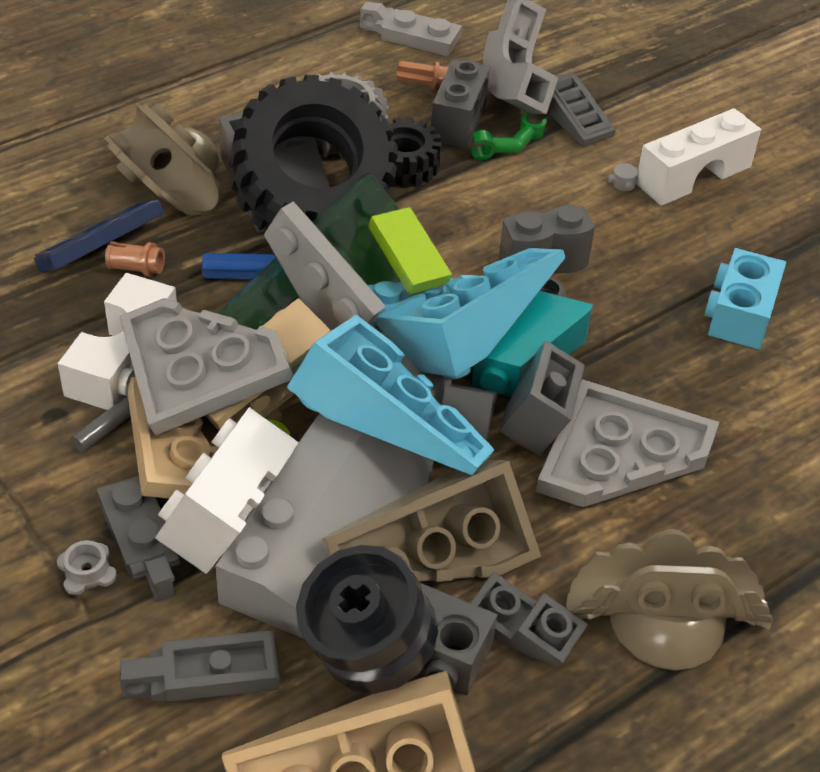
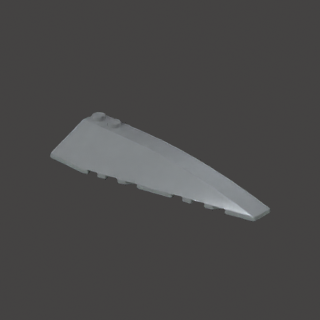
M382 331L381 334H383L386 338H388L391 341V339ZM404 355L401 360L403 366L415 378L417 375L424 374L434 385L431 389L432 396L442 405L444 388L452 384V379H445L443 375L422 373ZM319 413L278 476L264 493L265 495L256 509H253L245 521L246 525L216 564L219 604L305 639L298 628L296 604L304 581L317 564L328 558L322 538L428 484L434 460L327 419Z

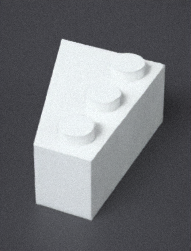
M250 407L238 423L228 418L211 442L219 448L212 458L205 453L200 456L185 477L193 483L184 495L176 489L158 514L166 522L155 536V539L205 574L210 571L246 525V519L253 509H256L265 495V491L278 476L299 443Z

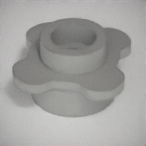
M84 540L74 543L65 552L60 554L57 559V565L60 570L65 572L64 589L66 592L72 595H79L85 589H92L98 585L106 587L116 580V570L109 566L107 560L109 549L106 545Z

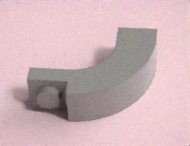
M507 0L498 30L489 31L485 44L483 65L490 66L488 90L495 97L527 113L530 112V114L536 115L547 114L559 77L532 64L533 49L546 9L531 0Z

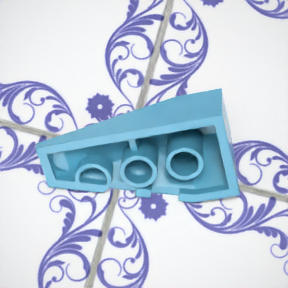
M528 248L485 266L483 268L484 276H473L463 280L456 278L446 282L447 292L426 300L425 294L422 293L407 298L380 314L376 319L377 326L422 373L443 375L445 379L461 378L470 373L472 366L485 359L563 262L565 259L564 250Z
M358 315L353 316L314 342L287 386L310 410L319 412L327 419L470 475H473L493 453L494 449L457 409L447 405H440L431 394V389L434 385L424 374L417 375L415 378L403 366L401 360L405 354L392 341Z

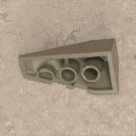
M487 459L473 475L460 470L448 473L322 538L328 557L339 550L358 545L384 547L401 556L419 582L451 581L453 579L470 577L486 578L490 577L493 572L502 575L541 557L508 460Z

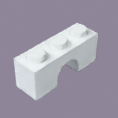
M733 108L647 143L642 147L636 185L662 206L692 193L694 181L705 166L721 180L746 170L752 165L761 128L746 118L744 114Z
M125 273L104 301L109 335L113 336L97 337L81 332L58 362L64 396L109 410L128 396L127 390L131 378L136 376L120 316L162 298L177 302L175 287Z

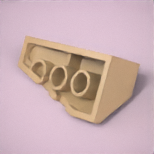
M447 671L406 682L399 688L369 695L222 753L226 772H476Z

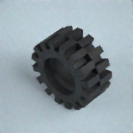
M393 118V124L390 125L394 134L390 141H394L397 144L398 157L395 162L397 170L391 186L395 187L396 182L402 183L401 188H409V183L413 182L415 187L422 186V179L429 183L433 180V175L437 176L440 168V134H436V129L433 126L427 128V122L422 120L418 124H414V118H407V122H401V118Z

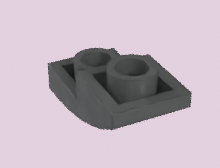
M496 572L491 574L471 601V604L498 614L494 639L529 657L557 667L562 665L588 625L545 593L536 602Z

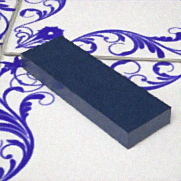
M151 199L138 202L35 254L33 259L40 272L57 270L165 214L159 200Z

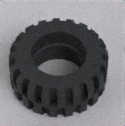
M305 75L303 81H297L295 76L281 79L278 88L274 84H269L259 91L258 99H251L243 110L242 118L238 119L228 165L231 168L229 180L231 189L238 192L236 200L243 212L249 210L253 212L251 222L259 229H263L265 225L269 227L279 210L293 201L332 245L336 236L345 242L355 237L358 229H365L369 225L371 216H375L376 212H379L394 181L397 170L395 162L398 157L397 144L394 141H390L394 132L389 121L380 120L382 110L374 101L368 104L363 100L365 93L354 86L351 90L342 87V81L330 77L329 82L319 81V75ZM309 136L321 139L335 147L344 157L350 171V178L340 185L329 188L306 186L295 181L283 171L275 158L273 149L281 142L293 137Z

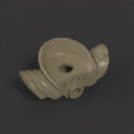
M136 102V115L132 124L127 129L113 134L109 133L104 138L109 143L108 148L120 160L116 168L133 184L140 179L163 201L183 211L186 215L200 214L205 216L215 212L220 207L224 197L220 194V185L214 176L219 163L218 149L213 141L202 132L191 127H182L179 123L175 127H170L169 125L174 119L157 103L150 108L145 103L141 106ZM164 151H170L172 153L170 163L163 169H154L156 157Z
M667 529L654 534L646 542L644 548L637 544L624 543L617 545L610 552L596 551L580 567L577 576L572 581L566 602V609L580 619H593L598 616L610 615L613 631L620 643L637 659L653 667L672 671L696 668L711 660L723 643L726 617L734 618L735 621H745L753 626L757 624L769 630L773 621L757 575L749 568L747 562L742 557H727L720 548L713 546L696 549L688 535L675 529Z

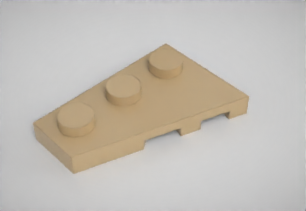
M132 377L127 394L142 496L170 498L177 489L185 495L193 484L185 478L203 453L212 458L219 448L217 446H210L202 433L203 421L201 418L155 435L148 425L136 377Z

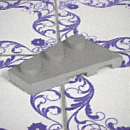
M294 201L279 210L264 236L301 301L331 331L355 315H358L369 325H372L386 308L382 301Z

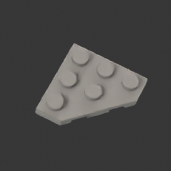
M166 298L120 316L148 425L155 435L291 381L294 376L283 343L275 330L259 326L258 330L238 325L234 318L207 310L197 313L184 309L179 302Z
M582 379L572 420L556 437L539 475L536 492L580 507H586L705 468L719 422Z

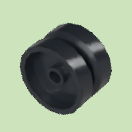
M358 545L339 550L317 564L302 584L296 604L298 628L332 677L352 691L376 694L399 688L418 675L433 655L438 636L435 610L422 591V587L405 560L384 547Z

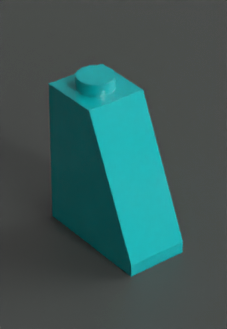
M539 291L491 353L474 365L472 387L495 391L500 395L511 397L545 340L568 355L585 343L593 304Z

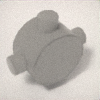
M617 164L613 175H608L607 177L608 183H612L613 187L618 190L631 191L635 188L638 170L631 164Z

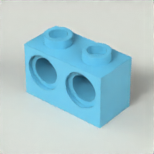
M735 248L730 264L721 262L714 288L721 289V291L712 290L704 316L712 318L708 335L760 350L787 261Z

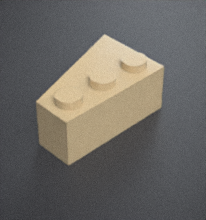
M299 298L285 309L278 311L271 320L262 326L277 331L293 374L298 370L314 342L331 331ZM288 381L205 416L218 431H220L228 418L238 423L249 407L265 419L280 421L282 420L280 412L300 402V398L287 388L290 383Z

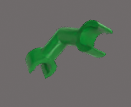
M530 112L522 115L519 131L513 137H493L488 131H476L473 133L475 143L485 145L482 147H471L472 156L476 160L483 161L491 158L494 153H519L531 140H538L544 136L547 120L543 119L540 124L529 123Z

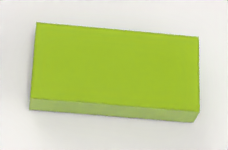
M410 207L371 216L368 228L409 295L444 286L446 282L450 281L451 271Z

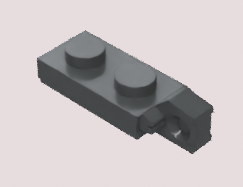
M139 476L97 488L99 504L128 577H133L135 580L146 576L156 602L176 596L173 585L175 580L171 567L180 565L177 553L155 539V536L166 522L158 516L161 509L156 497L142 496Z
M271 631L164 641L162 642L161 649L149 652L148 658L120 660L123 698L152 697V701L163 702L166 700V702L279 690V672L274 634Z

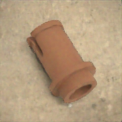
M111 241L106 249L105 263L107 268L111 270L143 272L145 277H152L154 274H160L163 271L165 252L163 248L157 247L152 242H148L145 246Z

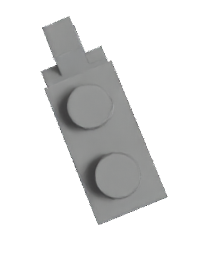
M365 2L360 9V28L380 33L381 40L448 56L461 38L462 25L450 23L445 19H434L418 15L410 10H398L392 7L385 8L382 3Z

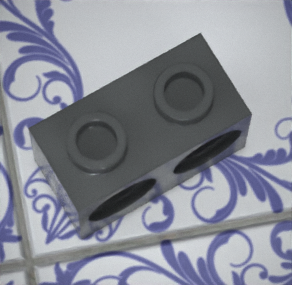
M452 59L432 104L431 126L436 129V134H440L441 144L463 149L469 148L473 133L476 131L486 107L490 66L480 65L470 60L460 61Z
M420 583L422 591L435 610L438 636L433 655L418 675L426 677L447 671L452 689L468 695L493 646L498 614ZM447 647H459L463 650H451Z

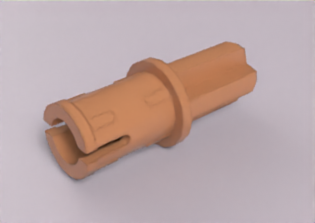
M400 61L397 67L396 79L399 82L432 87L431 92H435V89L440 88L449 67L439 65V61H436L435 66Z

